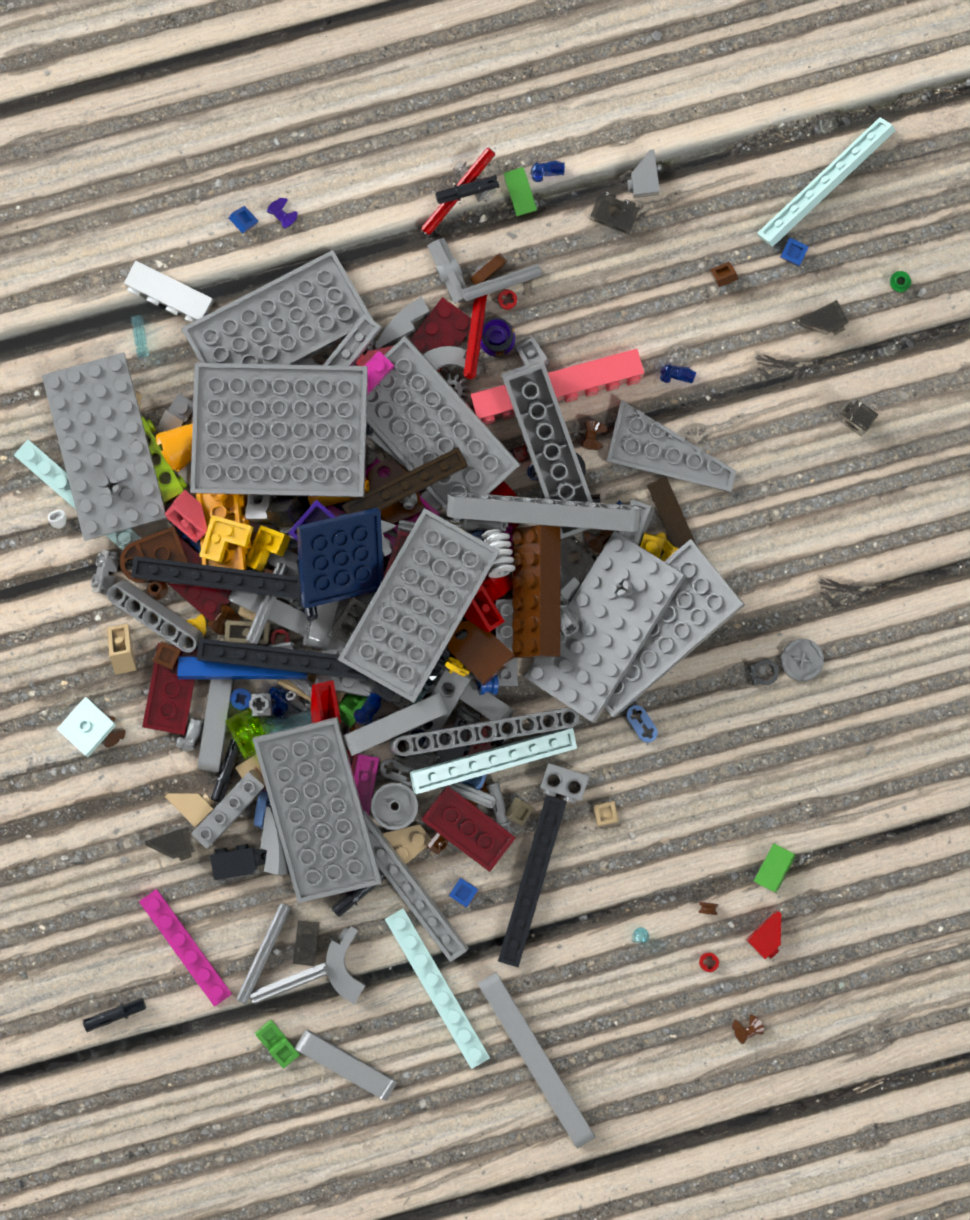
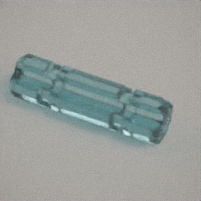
M141 315L131 317L132 326H134L133 334L135 345L137 346V356L139 358L147 357L149 352L148 347H146L147 339L145 328L143 327V317Z

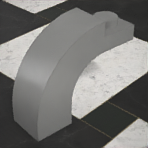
M444 346L432 349L423 355L436 370L448 365L464 369L466 360L464 358L467 350L459 347ZM478 361L476 374L478 376H480L483 370V367L479 366L481 363L480 361Z
M351 925L349 929L345 927L339 936V939L342 940L341 943L334 939L331 941L327 951L326 965L329 969L328 977L334 989L343 998L355 1004L366 984L352 976L345 965L346 951L359 930Z

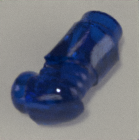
M557 160L547 163L535 162L530 171L532 180L534 182L543 181V176L564 175L565 162Z
M670 362L661 369L660 380L664 383H670L671 378L692 384L696 372L689 369L690 367L673 366Z
M271 687L268 694H271L273 699L272 713L278 717L283 716L288 709L287 692L280 687L278 689Z
M370 693L361 709H357L354 712L356 723L360 725L371 724L372 717L381 707L382 698L377 694Z

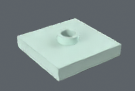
M85 697L57 730L85 756L89 757L116 727V724Z

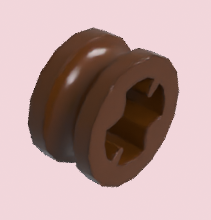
M699 902L701 909L698 913L718 915L716 907L719 904Z

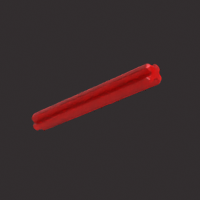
M487 147L456 185L475 181L494 158L495 152ZM458 199L440 204L421 229L427 235H430L458 202Z
M487 295L474 299L464 367V377L470 380L475 378L477 374Z

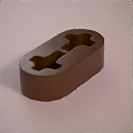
M499 253L476 272L470 280L474 285L487 281L507 263V260Z

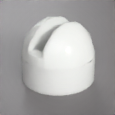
M55 510L48 515V520L53 528L61 529L65 526L66 516L62 510Z

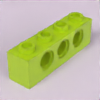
M142 417L146 435L151 439L149 444L152 456L157 454L161 457V462L155 466L164 505L175 500L185 490L184 488L187 487V484L181 475L177 477L175 471L161 453L163 447L162 444L158 445L156 442V437L153 433L156 429L150 419L146 421ZM164 473L171 475V481L168 484H162L160 481Z

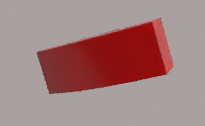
M334 680L312 684L311 723L338 717V721L341 723Z

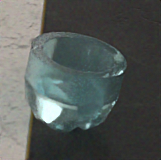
M642 927L637 928L632 934V942L649 943L648 931Z

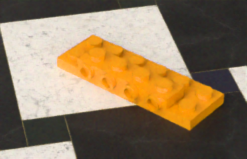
M196 494V500L202 505L207 528L212 515L249 525V520L245 519L244 507L247 506L246 495ZM205 535L202 538H200L201 549L205 539ZM251 540L247 548L228 543L222 563L202 558V565L247 570L245 555L248 554V549L251 548Z

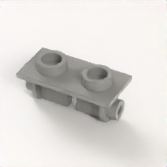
M101 550V554H98L96 559L97 572L91 580L92 592L100 593L101 590V594L107 595L109 588L114 585L115 577L109 576L108 573L109 571L117 573L120 560L118 558L119 553L110 552L109 556L108 550Z

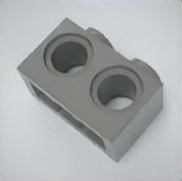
M548 763L540 788L544 789V794L555 797L556 793L564 795L563 800L576 804L577 800L582 801L589 776ZM552 774L557 775L560 779V783L556 787L549 786L547 782L548 777ZM572 781H577L580 784V790L576 794H572L568 790V785Z

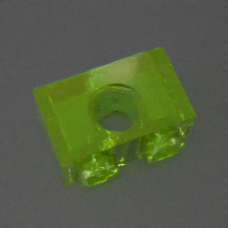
M249 707L225 720L244 759L256 754L253 738L266 734L257 716H252V709Z

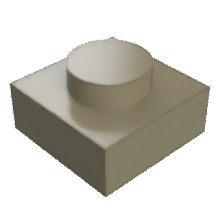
M516 797L505 816L523 826L534 808Z

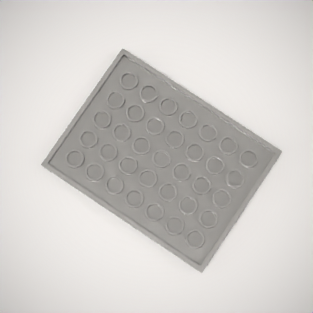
M195 363L190 493L364 497L368 366Z

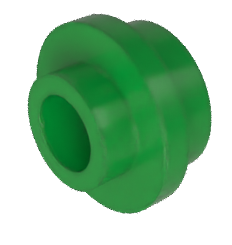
M897 271L890 278V286L896 292H905L911 286V278L908 273ZM898 278L904 279L903 285L897 283Z

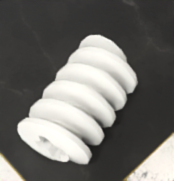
M498 529L484 532L482 534L484 542L500 551L489 570V577L500 578L513 572L515 566L509 564L514 562V558L508 557L513 552L511 549H507L511 546V542L506 541L510 538V535Z

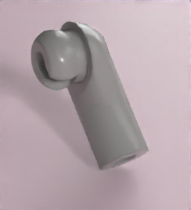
M289 691L286 694V699L293 707L303 713H311V701L306 700L303 702L294 691Z

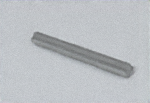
M284 903L279 905L238 993L236 1000L246 1004L248 1002L250 994L289 914L291 907Z

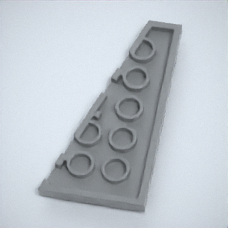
M621 399L607 455V463L718 490L732 491L736 470L707 454L696 445L691 444L680 435Z

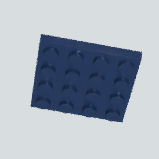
M378 508L297 526L301 603L305 609L377 592L384 578L381 511Z

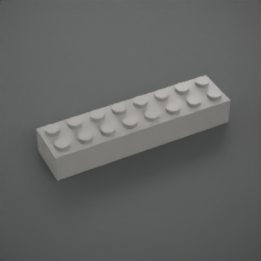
M543 360L501 374L545 499L593 503ZM558 526L561 527V539L589 529Z

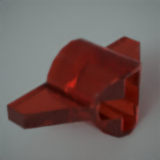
M526 444L522 448L517 447L512 451V455L519 463L524 462L527 457L525 451Z

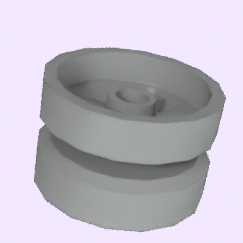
M392 782L383 785L375 792L371 801V811L374 819L380 826L389 830H399L407 827L415 820L418 814L419 802L417 796L410 787L403 783ZM393 802H397L399 804V808L397 810L391 809V804Z

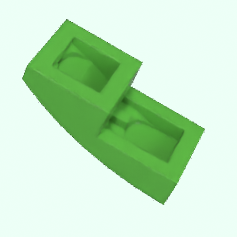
M524 167L504 172L503 175L516 216L536 211L537 208Z
M272 1019L255 1032L258 1039L283 1069L300 1055Z

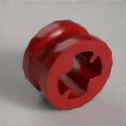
M504 290L499 294L498 304L504 310H511L517 304V296L512 290ZM511 295V300H514V302L504 305V300H501L502 297Z
M275 630L271 635L272 644H276L275 640L278 633L286 635L284 638L285 643L290 642V635L285 630Z
M707 952L701 955L699 965L706 972H714L719 967V959L715 954ZM711 956V959L715 961V965H711L712 968H707V965L703 964L704 959L707 960L706 957Z

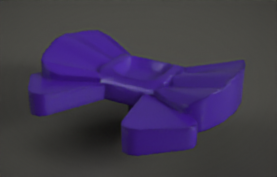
M278 198V200L273 201L269 205L267 213L274 215L281 221L282 227L286 229L297 220L298 212L286 214L282 209L288 199Z

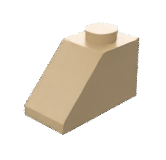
M128 623L108 627L109 656L115 675L136 671L135 654Z
M169 793L165 796L194 827H197L214 810L212 806L214 801L207 794L202 796L200 793Z

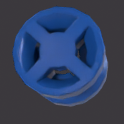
M498 675L493 677L485 686L477 680L479 695H484L485 693L497 695L499 687Z
M239 688L232 692L230 701L234 708L245 710L250 707L251 693L248 690Z

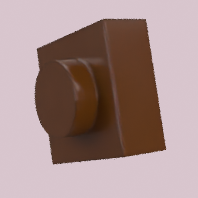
M730 262L710 269L711 275L718 287L738 280L737 273Z
M161 641L152 661L173 670L182 650Z

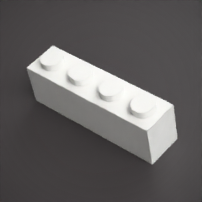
M136 260L124 282L125 286L128 287L127 291L136 296L142 294L147 297L146 301L156 306L159 303L167 306L166 311L177 315L179 312L185 315V320L190 323L206 316L214 303L211 297Z

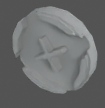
M797 639L790 642L784 648L781 655V666L784 672L796 681H808L815 678L821 672L824 664V655L821 648L815 642L808 639Z

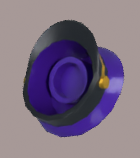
M491 318L485 321L483 324L481 349L486 354L494 357L509 353L515 344V332L512 326L502 318Z

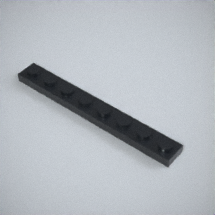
M134 556L131 578L301 600L300 577Z
M200 639L197 660L201 662L364 681L369 680L367 676L338 661L340 656L338 654Z
M547 795L545 797L498 962L519 968L567 801Z

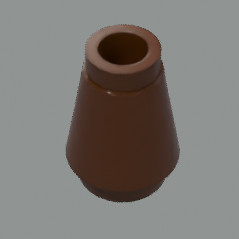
M155 581L148 583L147 593L153 599L160 600L167 595V583ZM155 584L159 586V590L157 592L152 591V587H154Z

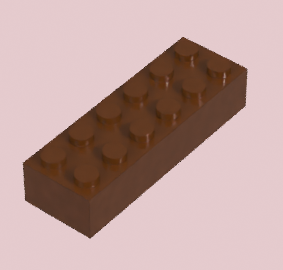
M536 525L514 528L512 537L513 565L515 566L512 580L513 653L515 658L526 659L560 657L561 527Z

